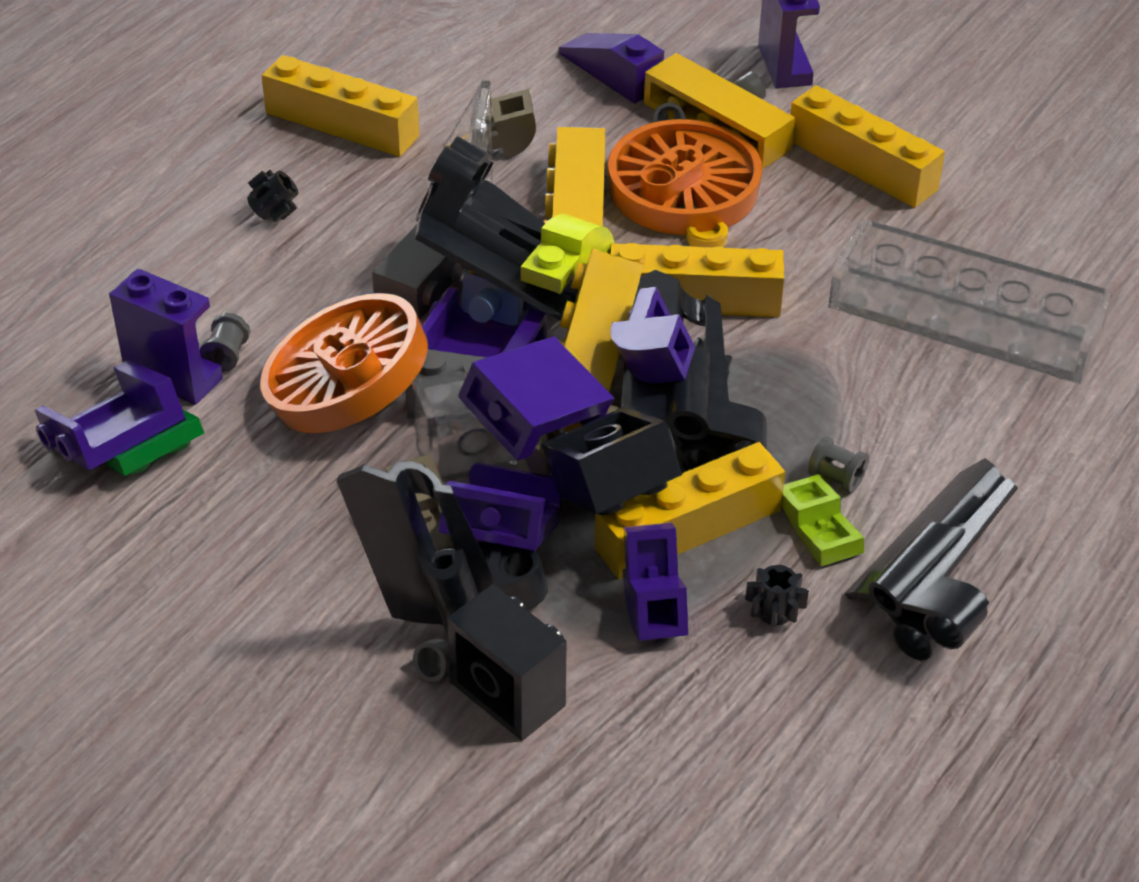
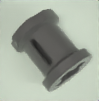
M225 312L214 317L211 324L212 334L210 338L203 341L200 347V355L202 358L221 365L222 371H230L236 367L239 360L238 349L240 345L247 342L251 332L250 326L242 317L234 313Z
M824 436L816 444L811 454L808 473L812 476L817 474L826 476L842 483L844 490L854 492L865 476L869 455L862 451L857 454L834 445L832 438ZM835 460L844 464L845 466L844 468H840L836 465H833L832 462Z

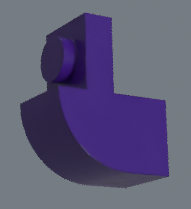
M657 287L642 288L639 290L634 307L629 312L628 321L612 322L611 337L630 373L636 379L646 383L683 381L686 379L696 347L680 315H670Z
M673 523L623 527L626 569H622L625 600L631 626L638 640L688 636L687 587L678 576L676 527Z

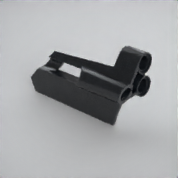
M457 136L450 147L446 146L442 150L428 176V181L431 183L416 215L418 224L415 239L561 321L566 302L571 301L575 303L578 290L570 288L572 280L561 294L521 281V266L541 241L474 199L494 164L490 161L492 155Z
M653 270L641 276L632 308L640 289L657 287L670 315L679 314L683 323L685 318L693 324L705 327V348L695 346L686 379L683 381L664 383L642 382L632 376L627 365L624 363L621 408L625 406L666 421L679 451L680 467L684 472L757 442H760L767 450V420L765 415L756 408L729 401L720 303L708 295L703 300L691 297L683 290L678 279L658 270Z
M986 458L961 471L844 594L848 599L863 598L874 600L897 625L893 632L896 644L906 655L919 661L927 660L940 646L950 650L960 648L986 619L989 601L975 586L948 577L1017 491L1018 487L1008 477L1005 479L996 466Z
M400 461L395 463L389 472H385L363 464L355 469L339 474L337 484L392 618L415 623L443 625L448 633L447 617L492 584L508 596L518 598L527 610L537 606L545 599L548 593V583L538 553L533 550L497 543L478 542L451 486L442 485L438 477L424 465L413 461ZM415 493L428 495L438 502L454 545L453 549H442L436 552Z

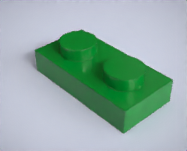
M183 410L186 419L104 462V464L124 476L143 472L151 466L152 461L167 453H176L186 449L191 444V440L205 434L200 419Z

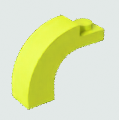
M559 214L554 216L541 228V243L522 264L521 281L561 294L573 279L578 262L587 263L592 248L611 254V243H614L611 231L604 226L570 215Z

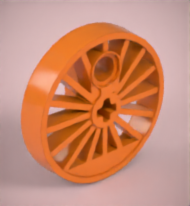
M690 119L658 121L634 129L615 144L608 160L609 189L612 200L621 213L645 228L673 235H686L689 226H695L698 232L716 230L717 223L724 222L727 227L738 223L753 209L758 198L762 178V162L758 152L748 140L726 127ZM693 202L698 208L694 209ZM683 204L684 209H680L677 207Z
M385 293L366 294L349 298L309 317L293 329L277 345L263 368L260 389L268 405L289 428L304 433H324L339 430L363 421L379 412L409 387L424 365L428 352L427 337L414 308L405 299Z

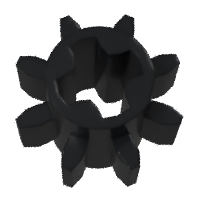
M270 169L265 173L262 170L248 182L253 191L247 196V201L254 213L260 218L268 220L272 217L274 221H277L279 218L284 220L297 209L292 200L298 195V189L286 173L282 171L273 173Z
M781 564L771 565L765 569L758 568L756 582H747L745 600L752 602L751 616L759 617L763 622L771 626L783 625L789 621L797 622L798 609L807 608L809 590L801 588L803 575L801 573L796 574L792 569Z

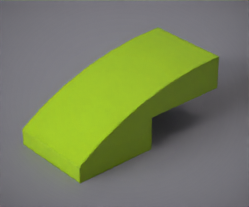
M819 474L784 485L782 508L797 535L821 567L864 553V537L841 514V497Z

